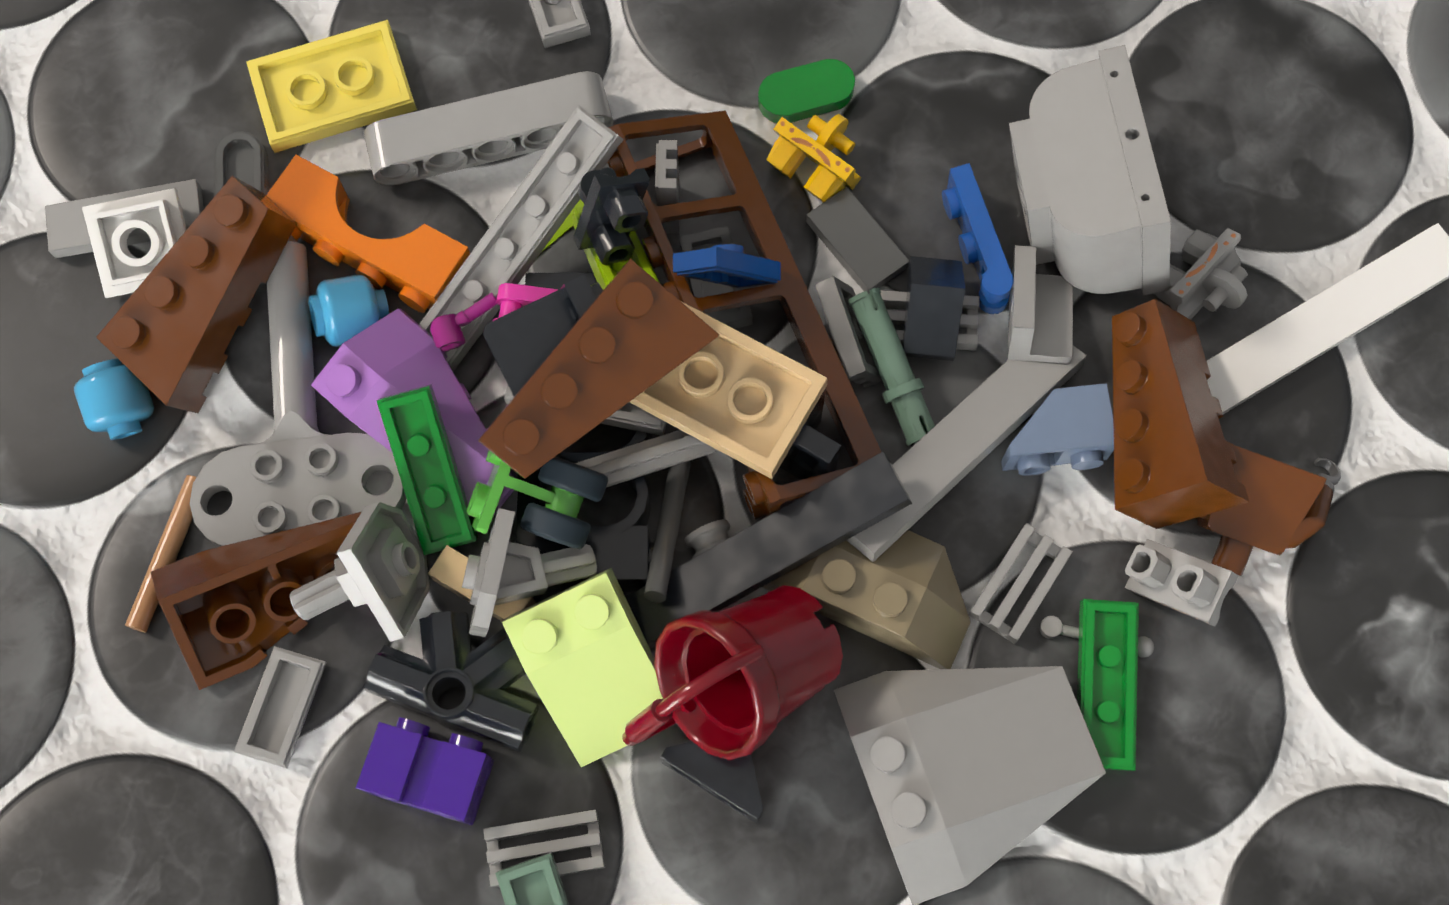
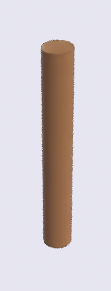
M186 475L125 623L126 627L144 633L147 632L158 605L151 571L176 561L193 519L189 503L192 485L196 479L195 476Z

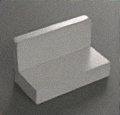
M1015 245L1011 269L1013 286L1009 297L1007 360L1068 364L1071 362L1073 354V285L1066 281L1063 276L1036 274V247Z

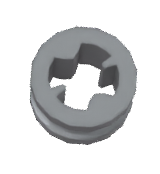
M722 519L708 523L685 537L686 547L693 548L696 552L692 559L730 538L727 534L730 529L728 520Z

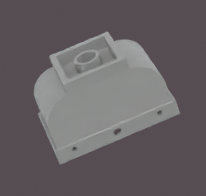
M1122 45L1100 50L1099 59L1064 68L1045 79L1032 96L1029 106L1030 119L1009 123L1016 182L1030 246L1036 247V265L1055 261L1057 269L1063 278L1080 290L1096 294H1108L1142 289L1143 295L1167 291L1170 287L1171 219L1126 46ZM1132 135L1138 136L1136 139H1132Z

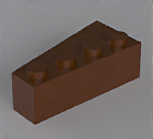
M232 175L96 338L166 406L198 414L207 398L202 394L213 373H220L229 356L224 352L238 325L244 327L253 310L249 308V304L260 283L266 284L297 224L263 192Z
M1156 299L1112 316L1115 510L1155 529H1159L1250 502L1245 485L1238 482L1233 465L1237 463L1232 443L1225 440L1219 419L1223 417L1219 400L1213 397L1210 392L1207 380L1211 374L1195 322Z

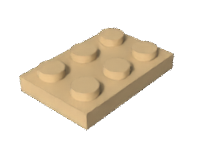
M683 303L720 336L639 394L630 403L773 479L825 390L827 377Z

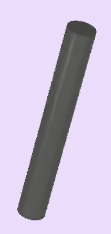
M690 461L671 466L668 469L644 591V598L650 602L661 603L666 600L691 467Z

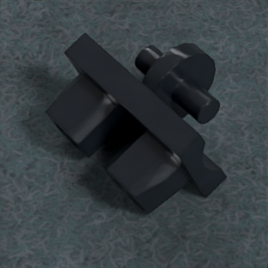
M605 167L601 170L587 172L582 177L578 193L584 203V207L573 236L578 250L595 248L601 263L604 265L631 259L635 246L629 236L630 232L636 231L643 226L649 213L643 202L650 182L644 168L635 169L630 175L617 177L613 169Z

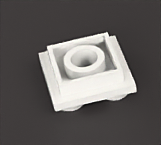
M177 188L82 207L105 298L134 293L187 230ZM138 228L146 231L151 239L150 251L142 258L133 256L127 247L129 234Z

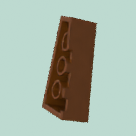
M630 259L477 441L521 477L527 478L712 342L720 334Z

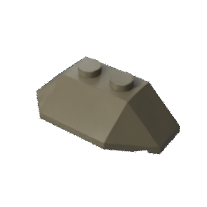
M909 530L874 562L869 560L846 540L762 587L769 591L783 585L801 588L815 597L823 606L817 613L939 669H951L971 623L945 546Z

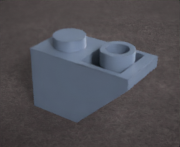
M1107 383L1053 389L1007 448L1001 460L1002 471L1018 469L1020 475L1030 476L1045 473L1051 469V466L1071 464L1074 470H1087L1103 465L1104 460H1107L1114 451L1113 414Z

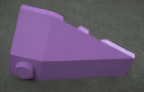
M396 309L344 342L312 382L311 386L351 422L392 452L376 400L432 384L469 504L476 483L481 482L487 485L494 464L485 461L489 450L477 441L487 428L484 427L469 401L472 398L464 384L459 383L446 361L448 356L445 351L437 348L432 335L402 309ZM511 469L509 476L517 478L513 469ZM504 486L494 515L498 508L512 494L513 489Z

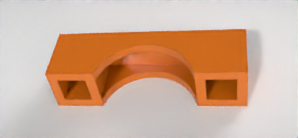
M297 154L266 195L297 224L289 241L297 242L299 238L313 245V251L325 261L335 266H339L341 261L356 269L355 273L357 275L367 277L374 288L382 289L384 285L399 292L398 297L406 305L421 313H425L427 308L430 309L470 255L467 246L425 223L404 236L392 239H375L356 232L347 223L350 199L339 177Z

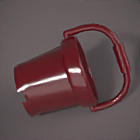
M786 585L719 612L700 610L669 622L656 641L654 661L659 691L663 699L655 700L626 724L625 732L622 735L623 742L628 746L636 745L677 723L688 739L710 755L727 760L750 755L766 742L777 727L778 722L816 693L820 692L825 685L834 681L840 674L843 654L840 636L835 625L832 624L824 629L820 620L814 614L823 608L818 600L801 588Z

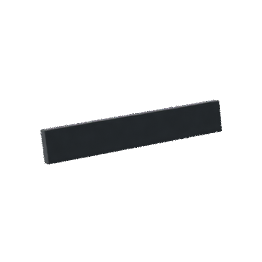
M881 452L673 569L670 574L666 600L664 602L654 603L644 598L645 586L625 596L649 649L656 646L657 639L669 622L700 610L718 612L911 505L912 501L888 456Z

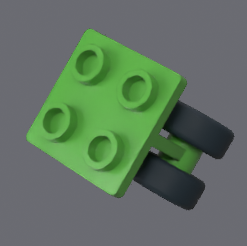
M488 451L485 461L494 464L487 485L481 482L476 483L466 510L468 515L474 517L472 526L475 531L487 534L505 486L546 501L545 507L536 503H529L520 523L522 529L568 547L582 549L585 546L591 526L589 523L577 519L584 497L596 502L602 499L608 484V477L592 469L555 456L541 466L538 474L541 482L552 485L551 491L509 476L511 468L491 451Z

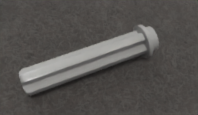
M678 430L576 464L606 475L608 477L606 487L719 450L682 430Z

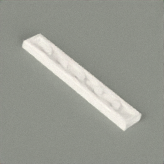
M1439 223L1433 225L1207 360L1211 374L1207 382L1211 395L1219 400L1222 413H1227L1449 279V236Z

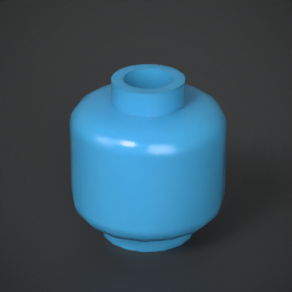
M364 275L323 280L317 286L316 295L308 297L309 311L315 335L317 337L324 336L330 345L336 347L341 346L344 342L389 314L384 290H374L371 281Z
M119 359L99 362L82 370L84 377L76 382L74 393L86 427L92 432L108 431L110 440L125 438L141 432L140 422L149 418L154 412V404L148 387Z

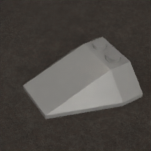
M1063 666L884 671L834 690L912 905L969 885L1106 773Z

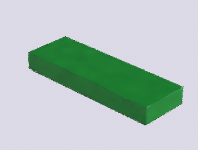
M432 384L376 400L423 554L427 555L442 551L446 545L453 548L475 542L478 535L472 526V516L466 512L468 502Z
M1083 599L1080 601L1077 703L1104 769L1135 771L1139 603Z

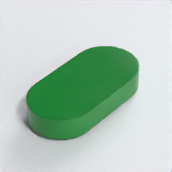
M824 59L772 73L760 84L758 91L759 109L765 118L774 123H778L781 117L792 123L813 117L814 115L818 116L842 109L853 97L855 87L854 73L847 64L836 59Z

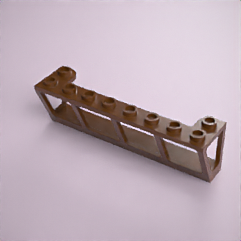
M726 110L621 123L608 127L624 139L607 162L609 168L616 172L617 177L630 175L635 169L644 168L647 171L656 167V155L635 162L626 143L627 140L703 130V135L699 139L678 146V159L710 147L732 195L656 206L651 201L646 190L643 202L649 213L644 227L648 237L643 238L642 243L652 268L655 269L661 266L668 281L662 284V286L683 303L705 314L779 300L809 368L827 377L824 401L854 466L784 485H777L771 478L748 467V473L743 474L746 489H743V495L753 519L766 518L780 510L781 504L805 496L881 453V449ZM739 211L759 256L781 262V280L770 285L701 298L693 296L685 277L673 273L674 251L662 224L670 221Z

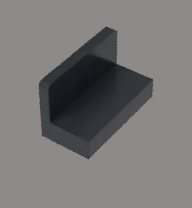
M826 388L780 465V468L800 480L833 472L837 468L841 445L816 430L822 418Z

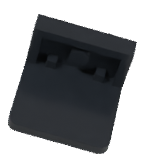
M585 274L564 283L559 290L491 321L485 326L484 338L513 397L603 291L598 282L590 285Z

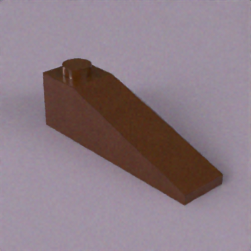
M361 512L204 550L151 571L158 602L199 690L253 668L268 656L266 650L289 632L295 635L309 624L307 620H303L294 611L290 601V594L293 590L335 570L334 560L339 558L337 551Z

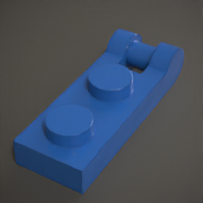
M970 163L950 169L947 189L942 190V200L949 219L957 218L962 234L958 236V241L963 259L967 265L974 263L981 282L978 295L979 307L985 313L999 314L1007 307L1013 286V276Z

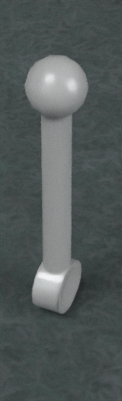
M1047 616L1040 623L1039 631L1047 639H1054L1059 635L1079 639V628L1063 625L1058 617ZM1140 636L1138 637V656L1149 657L1154 651V643L1150 638Z

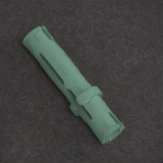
M873 288L869 291V294L867 291L855 295L848 300V303L853 309L886 389L885 393H882L886 404H892L906 438V444L910 446L916 444L917 441L924 437L935 427V424L921 393V390L925 388L922 379H916L882 299L880 288Z

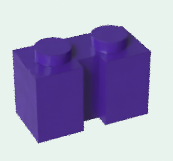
M401 717L398 718L396 726L378 722L356 789L370 795L473 825L494 763L490 756L481 752L484 743L455 733H451L449 742L428 738L431 727Z

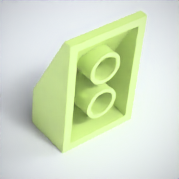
M612 568L516 612L502 621L526 675L581 767L628 746L622 739L626 724L655 700L663 699L659 691L654 666L655 659Z

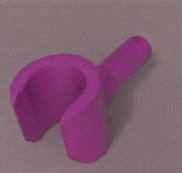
M491 292L466 310H462L457 314H446L435 318L430 327L435 346L440 348L441 351H449L464 345L466 341L461 327L470 324L473 320L496 306L497 299Z

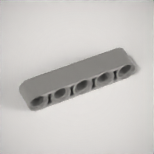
M578 72L373 122L364 130V139L373 178L382 185H399L547 149L578 105L604 125L611 127L613 125V118L602 78L595 72Z

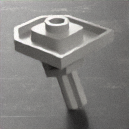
M378 502L365 506L337 551L339 558L334 560L335 570L293 590L290 594V601L296 614L303 620H309L349 599L354 607L368 604L391 642L405 638L430 590L426 555L423 554L420 541L404 513L399 508Z
M498 508L488 543L484 542L480 556L469 554L462 588L472 590L470 604L474 605L469 634L486 637L495 605L543 595L548 586L593 577L597 573V564L591 546L585 544L582 549L571 547L540 554L539 548L509 542L515 511Z

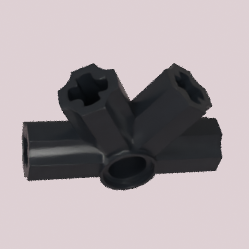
M443 611L431 613L429 616L419 619L423 659L384 645L381 651L375 655L368 669V676L364 686L366 692L432 717L444 727L460 728L518 752H521L523 746L528 741L535 725L539 706L536 703L504 691L526 674L505 628L472 651L469 618L466 612ZM458 687L466 691L465 699L458 707L450 710L439 707V698L447 689Z

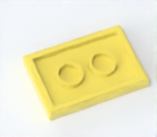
M388 20L246 61L269 144L274 153L417 110Z

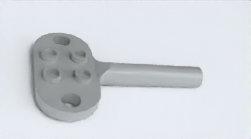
M287 242L267 280L274 432L270 438L262 443L239 446L220 452L203 466L192 485L189 504L194 523L209 541L219 547L362 512L365 506L378 502L401 510L406 503V495L392 452L368 434L341 433L329 435L320 433L318 429L315 389L311 386L315 378L311 316L308 303L307 248L298 242ZM378 471L392 473L393 484L386 493L372 495L367 492L366 484L372 474ZM220 491L231 492L232 504L230 508L221 515H209L207 504L211 496Z

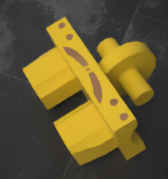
M841 114L835 115L828 123L817 115L810 119L807 128L818 135L816 141L783 117L773 128L779 135V138L774 143L766 160L790 179L806 157L816 163L818 167L803 187L823 203L843 190L845 186L853 190L861 180V176L855 173V168L831 152L834 148H837L845 155H849L856 144L844 135L849 122Z

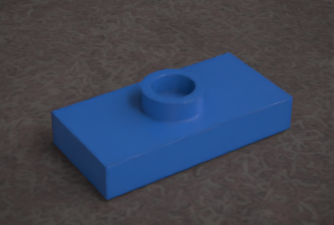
M720 244L706 249L673 253V273H677L678 276L743 288L773 284L780 281L781 262L745 254L742 245Z

